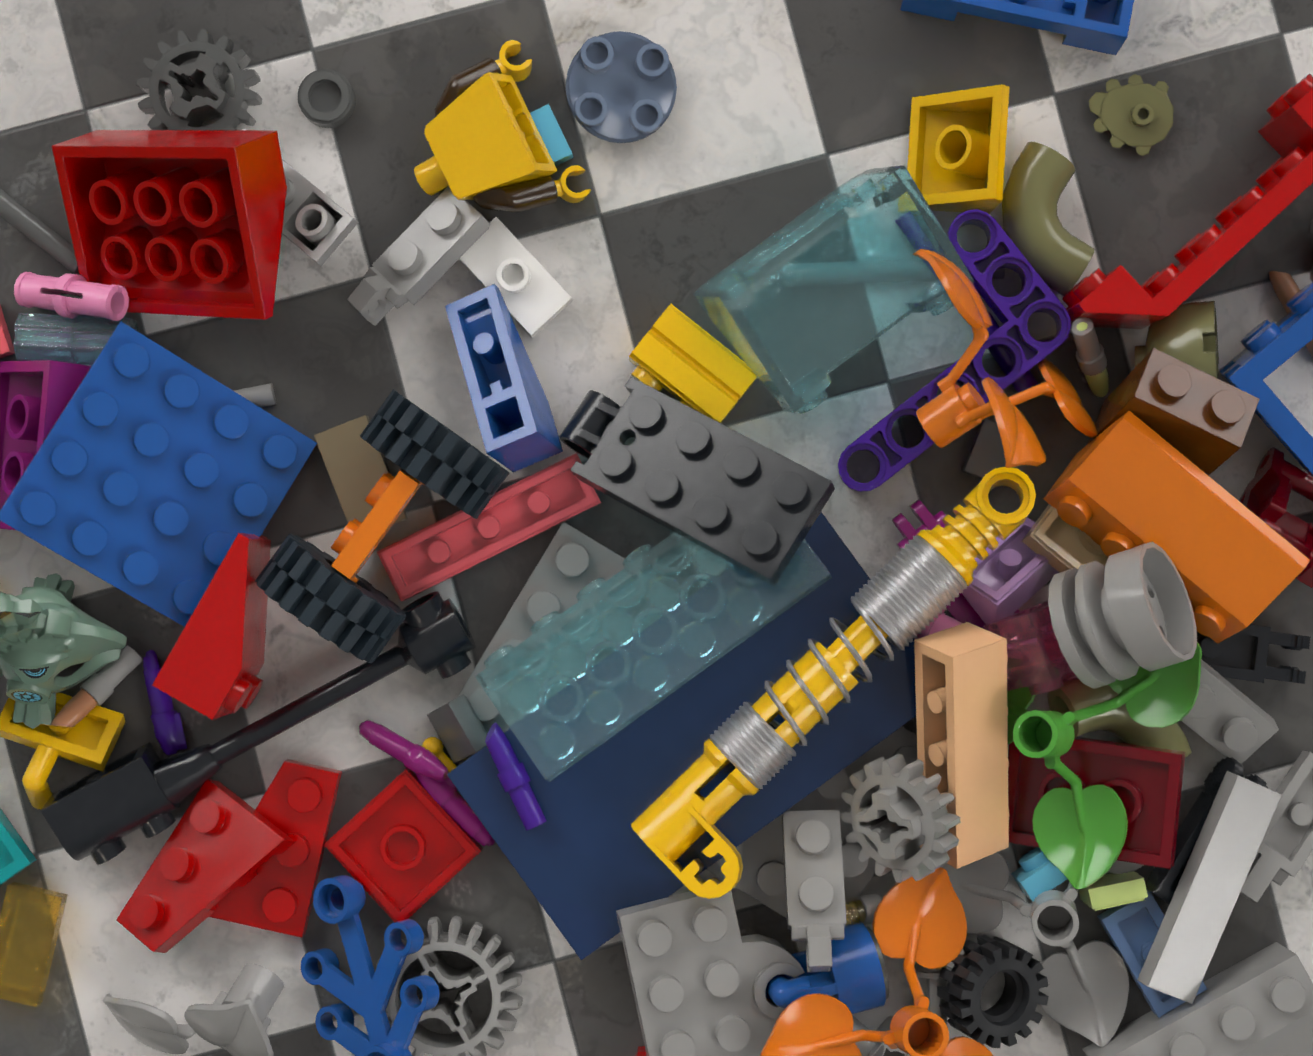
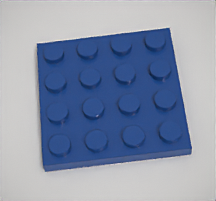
M120 321L0 509V521L185 627L238 533L255 534L258 537L262 535L317 442Z

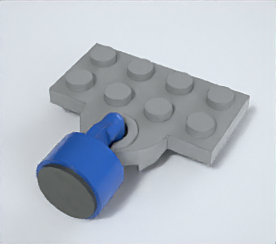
M690 891L616 910L647 1056H760L778 1017L797 998L813 993L827 994L843 1002L852 1014L884 1006L886 999L889 997L888 975L880 946L873 931L868 926L865 927L862 922L845 926L844 940H831L832 967H830V972H807L806 950L790 954L776 939L760 934L740 935L732 891L727 892L721 897L711 899L699 897Z

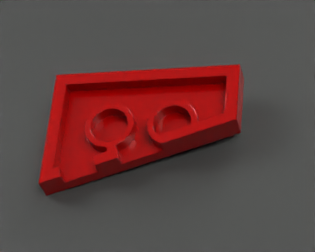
M290 759L283 762L255 810L292 838L295 843L281 855L274 854L256 869L258 875L244 887H235L215 905V912L209 917L301 938L306 934L313 903V894L317 886L324 855V844L328 837L342 771Z
M208 779L198 791L116 921L151 951L167 953L215 912V905L235 887H244L258 875L256 869L274 854L281 855L295 841L221 782Z

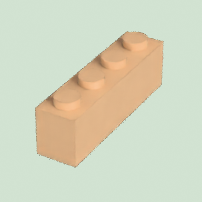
M969 622L914 640L917 760L923 761V776L929 778L938 773L942 777L937 787L939 793H953L955 798L950 804L946 805L948 813L959 816L961 822L949 829V832L959 839L958 845L947 851L950 858L947 864L956 869L1009 848L1007 638Z

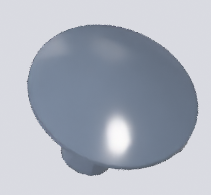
M617 31L594 36L586 40L582 48L574 56L567 72L566 96L572 114L585 130L595 137L608 142L631 143L650 136L665 123L676 99V77L667 51L661 45L636 33Z

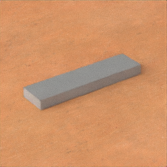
M1229 771L1226 772L1137 981L1147 987L1193 1004L1282 794Z

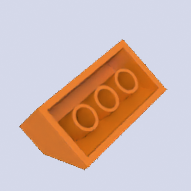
M1130 410L1074 456L1043 498L1053 508L1057 509V513L1063 521L1079 528L1090 536L1095 543L1100 545L1103 553L1108 558L1110 555L1149 542H1154L1163 548L1175 564L1185 584L1192 604L1197 632L1210 637L1217 644L1247 628L1305 569L1310 559Z

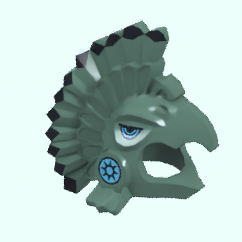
M57 573L48 575L46 579L36 577L33 587L22 588L21 594L17 596L0 591V678L4 676L7 679L6 695L10 699L15 700L13 722H24L26 726L32 729L40 724L51 725L56 713V693L74 687L106 665L120 659L121 649L126 646L127 642L125 635L91 617L71 603L75 589L74 582L72 580H62L61 576ZM84 663L83 666L70 676H56L69 666Z

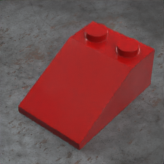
M238 533L152 684L155 688L211 720L236 713L240 707L247 709L254 701L263 684V680L257 677L264 664L268 596L255 582L270 561L271 540L263 535L258 537L255 534Z

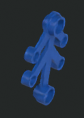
M347 875L331 877L320 881L313 894L314 909L319 918L324 922L338 924L352 978L339 969V961L336 954L328 948L314 950L303 956L301 960V973L306 982L311 985L322 986L343 1002L322 1007L318 1011L315 1020L318 1033L326 1040H335L355 1056H412L409 1045L422 1012L434 1008L439 1001L440 991L436 981L428 975H421L408 979L402 984L400 989L402 1004L391 1028L386 1008L406 956L418 952L423 945L424 935L422 928L416 921L411 919L390 924L384 933L385 947L377 968L374 970L359 912L364 907L366 900L363 886ZM401 931L406 935V946L401 940ZM318 960L322 965V974L318 969ZM417 986L421 989L423 995L422 1002L417 996ZM350 1008L364 1018L368 1035L354 1026V1015ZM333 1015L337 1020V1028L333 1024Z

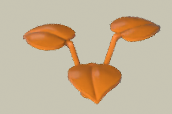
M919 249L913 253V255L927 261L931 265L953 305L967 323L971 325L973 331L971 344L948 376L937 383L942 393L916 411L923 429L937 446L944 448L980 424L983 419L994 415L1002 440L1006 461L1005 467L1012 468L1020 465L1040 466L1046 462V455L1032 427L1020 410L1015 407L1040 395L1056 399L1061 412L1076 430L1090 438L1098 435L1095 424L1083 407L1082 401L1072 383L1047 359H1042L1037 363L1046 382L1009 397L992 378L986 377L983 379L982 385L989 399V403L986 404L979 392L969 382L962 387L957 385V380L988 339L989 333L987 329L993 324L978 291L959 267L946 257L930 250Z
M939 867L921 880L915 881L913 877H910L901 883L895 884L884 895L875 911L872 923L873 933L878 941L881 952L890 958H904L903 970L914 998L913 1005L905 1006L895 1013L890 1023V1030L875 1031L861 1029L853 1031L852 1013L843 1002L827 994L813 993L797 998L784 1009L778 1017L760 1056H862L855 1042L871 1041L885 1043L886 1045L895 1044L900 1050L910 1056H993L984 1045L974 1039L959 1036L949 1040V1031L944 1020L928 1010L930 1001L928 997L924 996L915 972V962L928 969L941 968L958 957L965 944L967 935L965 912L952 887L946 869Z

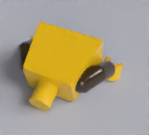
M515 40L505 42L499 51V59L494 61L492 58H487L453 75L449 79L436 105L435 118L424 129V135L434 156L417 165L414 169L415 177L420 187L428 195L432 196L449 186L453 195L458 200H474L482 209L522 212L554 204L559 196L566 202L578 203L584 200L591 192V189H587L580 193H575L569 190L566 185L567 177L578 176L585 172V169L579 165L566 168L558 180H553L549 176L557 172V168L515 83L525 80L530 75L532 59L526 60L521 65H512L507 61L508 58L517 55L521 51L520 42Z

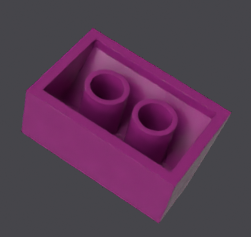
M53 360L0 361V509L91 366ZM0 521V529L15 530Z

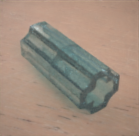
M19 313L14 324L15 339L13 345L17 360L22 361L53 360L93 365L119 322L122 321L138 331L137 321L124 317L119 321H113L93 316L76 315L73 319H69L58 314Z

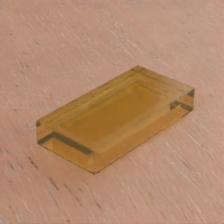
M17 882L8 884L0 915V999L34 1007L42 1003L68 894Z

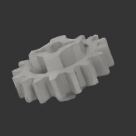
M897 754L887 760L882 756L865 764L864 769L852 774L849 779L853 787L843 791L841 794V798L851 805V809L840 814V820L851 823L854 830L845 837L847 843L859 842L862 846L858 856L859 861L862 863L873 858L876 861L875 874L881 877L892 870L894 879L898 883L910 877H913L915 881L921 880L950 860L947 851L959 843V839L950 833L949 829L961 823L959 816L947 812L946 805L955 799L953 793L940 794L937 790L942 777L937 773L926 778L923 776V761L918 759L906 765L903 754Z

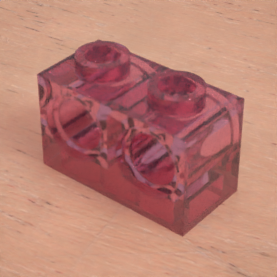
M1048 600L984 625L985 630L1007 638V691L1028 687L1031 695H1038L1063 687V681L1078 678L1069 667L1060 650L1052 627Z

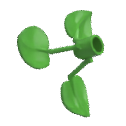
M1198 642L1193 658L1151 672L1139 666L1135 676L1121 681L1116 679L1115 682L1108 684L1119 694L1115 698L1077 711H1068L1065 714L1057 711H1029L1026 709L1031 705L1036 696V681L1028 664L1014 653L1007 652L1008 744L1014 742L1018 750L1028 757L1044 758L1045 766L1048 769H1054L1071 786V789L1064 787L1054 788L1040 799L1034 809L1032 819L1035 839L1046 858L1066 876L1075 889H1084L1092 885L1110 870L1124 846L1128 820L1123 802L1112 788L1106 785H1093L1083 789L1080 778L1060 761V756L1068 752L1074 742L1073 725L1076 722L1115 710L1126 704L1130 717L1135 722L1146 727L1164 728L1181 721L1193 708L1199 693L1202 649Z

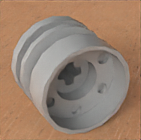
M1154 542L1110 555L1105 566L1098 561L1081 565L1079 569L1073 568L1054 574L1049 584L1048 595L1052 627L1060 650L1069 667L1083 684L1095 689L1115 682L1116 679L1121 681L1135 676L1139 666L1151 672L1194 657L1197 647V627L1190 598L1175 564L1163 548Z

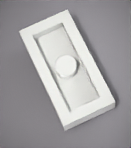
M497 217L490 222L489 229L459 258L485 288L492 284L499 288L509 313L532 338L573 301L572 297Z

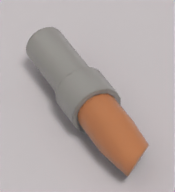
M129 646L121 650L120 659L106 665L98 674L94 673L80 686V691L55 716L51 725L74 727L96 705L100 706L114 693L113 689L143 661L139 654Z

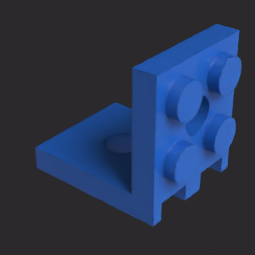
M1312 282L1286 303V306L1291 311L1277 323H1270L1268 320H1265L1251 330L1240 341L1245 346V349L1223 366L1219 372L1232 386L1260 399L1255 410L1257 416L1303 469L1313 477V437L1263 381V379L1313 340Z

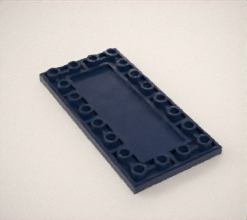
M820 512L775 587L733 565L504 732L519 762H523L531 779L529 784L547 820L545 823L528 831L525 830L509 793L504 792L497 777L499 772L487 745L447 774L580 960H583L620 933L616 910L667 898L684 886L631 827V823L704 753V742L710 738V734H714V730H718V726H722V722H726L727 718H731V714H735V710H739V706H743V702L754 704L766 692L765 681L776 683L788 671L786 660L797 662L810 649L808 639H814L828 648L839 637L831 627L829 618H835L849 627L861 616L851 603V596L855 597V592H859V588H863V584H868V580L871 579L822 512ZM914 638L913 642H909V646H905V650L897 649L886 639L893 651L894 661H885L872 653L864 661L872 674V682H863L853 676L859 683L849 692L850 703L839 702L827 713L829 725L817 723L805 735L807 746L796 744L793 747L796 756H792V761H788V765H784V769H779V773H775V777H771V781H767V785H763V789H759L755 795H744L714 824L735 847L742 844L916 717ZM881 644L877 648V650L888 656L885 648ZM859 665L855 670L860 674L866 676ZM780 714L774 718L779 724L785 721ZM730 762L699 793L706 798L736 767ZM706 831L677 861L685 868L694 859L699 858L704 865L703 870L700 872L702 873L723 856L718 854L709 858L702 852L714 840Z

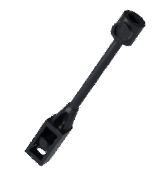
M438 591L429 593L402 609L406 614V618L403 621L404 623L399 626L398 645L378 655L374 662L363 663L213 745L205 744L160 760L149 742L106 765L103 772L97 770L52 794L41 809V812L65 851L74 860L80 861L91 855L97 865L103 864L125 850L127 846L122 837L140 828L144 836L150 838L169 828L176 821L171 811L180 807L182 800L217 773L226 762L407 665L424 674L437 669L442 679L451 677L465 669L471 663L467 652L476 648L458 609L451 599L443 601Z

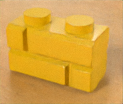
M673 304L666 308L629 355V361L637 366L631 373L636 380L659 392L664 388L681 403L719 423L723 422L759 376L757 371Z

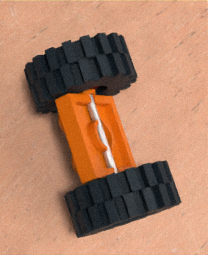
M394 389L363 430L360 437L404 470H400L395 477L389 472L387 474L384 473L365 499V502L373 508L364 521L360 522L356 518L353 521L350 520L332 544L331 549L339 554L336 559L325 551L322 552L310 542H306L301 537L289 533L255 580L257 586L264 590V593L270 599L278 602L282 609L287 613L293 614L298 618L299 622L318 632V635L325 640L332 641L343 651L350 652L356 658L362 661L365 660L368 663L376 660L406 618V614L396 603L389 600V597L375 589L371 583L359 577L357 573L367 562L422 484L427 486L466 514L477 519L509 475V472Z

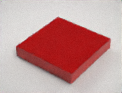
M408 768L398 775L324 844L394 922L409 919L483 849L432 798L418 781L416 775Z

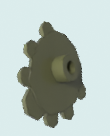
M1137 74L1130 76L1128 84L1123 86L1120 85L1117 79H1110L1106 82V91L1108 93L1096 92L1089 99L1090 112L1100 117L1093 124L1095 131L1103 133L1109 130L1112 134L1110 143L1114 148H1120L1126 143L1129 146H1136V151L1141 156L1149 154L1151 147L1166 137L1173 124L1174 107L1167 95L1169 86L1163 81H1158L1155 86L1149 83L1143 84L1141 76Z

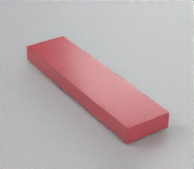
M575 453L496 492L477 519L460 510L377 551L400 601H405L563 523V521L565 522L601 504L595 489L580 481L570 471L576 461L582 464L578 454Z

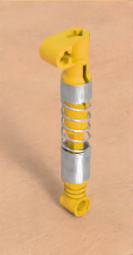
M1000 467L993 469L985 474L980 483L963 499L966 505L965 508L958 504L952 509L956 515L955 518L951 515H946L942 519L945 524L944 528L936 525L932 530H921L916 534L917 536H913V540H909V544H905V548H901V552H897V556H892V560H888V564H884V568H880V572H876V576H872V580H868V584H863V588H859V592H855V597L851 596V603L861 616L849 627L835 618H829L831 627L839 637L828 648L814 639H808L810 649L797 662L786 660L788 671L776 683L765 681L766 692L754 704L743 702V706H739V710H735V714H731V718H727L726 722H722V726H718V730H714V734H710V738L704 742V753L631 823V827L642 841L691 892L699 897L711 899L721 897L735 888L742 875V858L736 847L714 824L744 795H755L759 789H763V785H767V781H771V777H775V773H779V769H784V765H788V761H792V756H796L793 747L796 744L807 746L805 735L817 723L829 725L827 713L839 702L850 703L849 692L859 683L853 676L863 682H872V674L864 662L872 653L885 661H894L893 651L886 639L897 649L905 650V646H909V642H913V638H917V634H921V630H925V626H930V622H934V618H938V614H942V610H946V605H950V601H955V597H959V593H963V589H967V586L973 582V571L978 567L975 558L977 557L984 561L989 556L986 548L995 550L999 546L996 538L1005 540L1017 527L1025 522L1032 511L1036 493L1034 484L1027 474L1018 468ZM998 486L1010 487L1018 494L1020 507L1012 513H1000L990 505L988 493ZM881 644L885 648L888 656L877 650V648ZM860 665L866 676L860 674L855 669ZM778 714L785 720L782 724L774 720ZM731 762L736 768L704 798L699 792ZM706 831L714 840L702 852L709 858L718 854L723 856L726 862L721 867V871L725 875L722 882L715 877L707 881L701 878L699 873L703 870L704 865L699 858L694 859L685 868L677 861Z

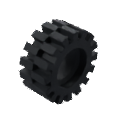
M982 935L977 936V943L969 939L966 940L963 947L965 954H959L958 957L951 961L954 963L952 970L950 971L943 967L941 969L939 977L948 981L947 986H937V996L946 1001L939 1005L943 1015L949 1018L947 1022L952 1027L982 1045L986 1044L991 1048H1000L1001 1043L1008 1047L1017 1044L1015 1033L1023 1038L1028 1037L1032 1031L1026 1024L1030 1020L1039 1024L1043 1017L1042 1014L1035 1010L1037 1004L1047 1006L1048 996L1039 991L1040 988L1048 987L1047 977L1039 973L1044 968L1040 961L1032 958L1033 954L1002 938L994 936L992 939ZM1002 971L1005 977L1003 993L994 1006L983 1011L980 1003L982 990L994 974Z

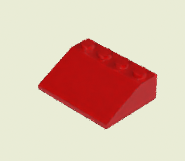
M95 130L52 145L79 275L83 276L87 282L106 285L116 284L125 287L129 297L127 312L261 320H266L273 316L287 192L277 131Z

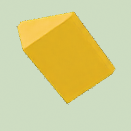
M1001 84L912 97L905 208L912 209L917 206L919 210L961 213L967 210L978 209L990 214L1002 202L1009 86Z

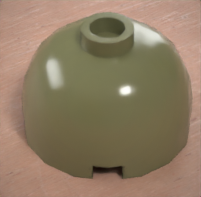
M1215 301L1181 304L1169 316L1151 323L1148 328L1146 345L1135 346V367L1155 348L1218 379L1219 352Z

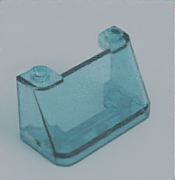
M904 165L870 169L851 178L709 279L696 290L694 296L707 316L783 410L791 413L798 411L799 414H803L816 408L828 397L825 389L832 381L828 375L830 372L908 315L930 311L933 316H936L954 307L931 265L927 261L913 255L914 252L919 249L936 252L959 267L972 283L974 279Z

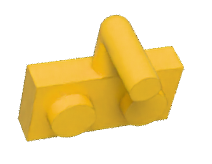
M60 692L56 693L55 716L73 698L72 696ZM8 698L0 714V737L36 749L23 775L22 783L31 805L36 809H42L52 796L47 779L57 758L61 757L103 772L126 721L124 714L96 705L74 727L40 724L32 729L26 726L24 722H13L15 700Z

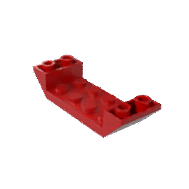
M1308 74L1296 86L1287 90L1266 110L1272 119L1258 132L1281 158L1255 180L1261 189L1256 185L1245 195H1240L1214 218L1221 225L1219 228L1213 224L1202 234L1198 233L1174 255L1180 263L1177 267L1173 263L1169 264L1161 272L1157 271L1141 286L1122 265H1119L1107 274H1104L1100 268H1097L1088 277H1084L1068 294L1061 298L1068 306L1066 310L1070 316L1071 325L1076 319L1085 317L1092 320L1094 327L1142 329L1151 323L1169 316L1313 183V76L1311 74Z

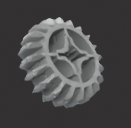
M437 916L431 917L427 927L428 936L426 937L423 932L424 941L421 949L414 954L406 956L386 1008V1013L390 1015L388 1017L390 1028L402 1004L400 989L403 984L406 968L417 958L423 967L421 975H428L435 981L437 980L438 987L440 982L446 989L463 986L462 990L458 991L453 1004L448 997H443L439 999L434 1008L422 1012L419 1020L421 1022L428 1018H439L445 1021L452 1032L457 1031L458 1034L436 1033L418 1023L410 1043L415 1048L411 1054L412 1056H423L424 1053L433 1056H466V1051L471 1056H487L484 1043L497 1050L504 1044L505 1040L498 1029L504 1031L514 1030L517 1019L505 1010L520 1009L523 998L507 990L520 986L522 975L515 972L503 974V971L514 963L515 956L512 952H507L496 958L493 953L498 949L502 938L495 934L490 937L486 944H483L478 940L483 931V924L475 922L469 935L461 933L462 918L460 916H453L448 932H443L440 919ZM401 939L403 944L406 946L407 942ZM434 951L458 952L469 957L479 966L472 965L465 969H455L446 963L442 955L437 956ZM489 980L492 991L491 1011L475 1027L470 1018L472 1010L468 1003V996L476 992L479 985ZM421 993V994H419V995H417V996H418L419 1000L422 1002V1000H423V995H422V993Z

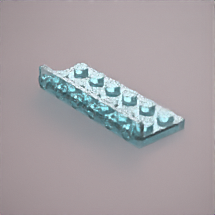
M669 529L668 531L671 535L653 548L650 544H646L628 555L622 563L625 568L607 581L604 578H598L586 585L576 596L578 602L565 612L560 614L558 611H554L539 619L530 629L532 635L514 648L509 644L491 654L484 662L486 669L476 675L475 678L544 779L551 782L831 579L830 572L806 540L802 541L774 587Z

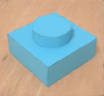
M1039 847L1032 849L1022 856L1018 861L1021 867L1011 873L1021 891L1032 902L1042 892L1052 890L1067 880L1066 876L1046 858Z

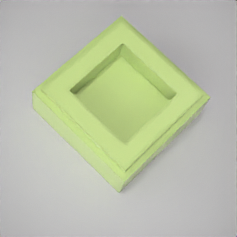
M1134 871L1123 874H1105L1092 885L1079 889L1080 899L1095 911L1144 901L1148 897L1144 877Z

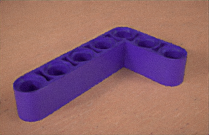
M974 209L959 214L952 221L945 237V247L955 264L966 274L979 295L1003 324L989 335L986 342L956 382L962 386L968 382L972 384L986 404L989 399L982 385L983 379L986 377L992 378L1004 390L1062 345L1068 338L1071 320L1066 308L998 222L987 212ZM973 224L984 230L987 236L986 248L979 252L971 253L960 247L957 241V231L961 227ZM1003 268L1014 270L1022 282L1020 293L1014 297H1004L998 294L992 285V277L995 271ZM1043 312L1049 314L1054 319L1057 331L1051 341L1040 342L1030 335L1027 323L1031 314ZM1000 347L1009 353L1012 366L1010 372L1005 377L996 378L990 376L984 370L982 357L986 349ZM958 360L846 447L838 461V474L845 485L850 489L860 492L871 491L882 485L934 444L923 429L922 439L917 446L913 448L901 447L894 441L891 429L896 419L902 416H911L919 421L916 411L937 397L939 388L937 383L948 376ZM856 451H869L876 456L879 462V470L876 477L867 483L854 481L847 472L848 458Z

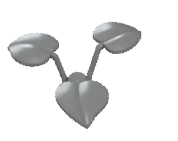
M999 852L958 869L947 863L941 866V868L946 869L952 887L963 906L967 920V933L982 934L992 931L999 926L1003 917L1002 901H1005L1020 910L1021 915L1031 917L1033 932L1041 942L1050 946H1061L1066 949V952L1050 954L1041 963L1044 969L1039 973L1046 976L1048 980V987L1039 989L1040 992L1048 996L1047 1006L1041 1005V1007L1058 1024L1083 1035L1098 1046H1106L1116 1033L1126 1010L1129 994V976L1121 955L1109 943L1102 940H1091L1081 945L1078 949L1076 948L1072 940L1079 929V918L1074 903L1078 896V889H1075L1069 882L1064 892L1048 890L1039 894L1033 903H1027L1013 892L1004 890L1009 881V868L1004 857ZM1116 860L1108 872L1123 874L1136 871L1144 865Z
M246 964L228 993L220 991L213 1004H194L187 1008L184 1017L188 1024H177L168 1013L138 1001L114 998L107 994L103 1002L128 1033L143 1044L169 1054L186 1053L189 1048V1043L186 1039L191 1038L197 1033L207 1042L227 1050L232 1056H274L266 1033L271 1023V1019L267 1015L283 990L284 984L272 971L257 964Z

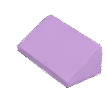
M1028 517L1005 540L997 537L996 540L999 546L995 550L987 547L986 551L989 556L984 561L977 557L975 558L978 567L973 571V582L967 586V589H963V596L984 623L993 630L997 629L1053 578L1054 574L1059 573L1048 564L1046 557L1036 554L1022 542L1023 538L1035 524Z

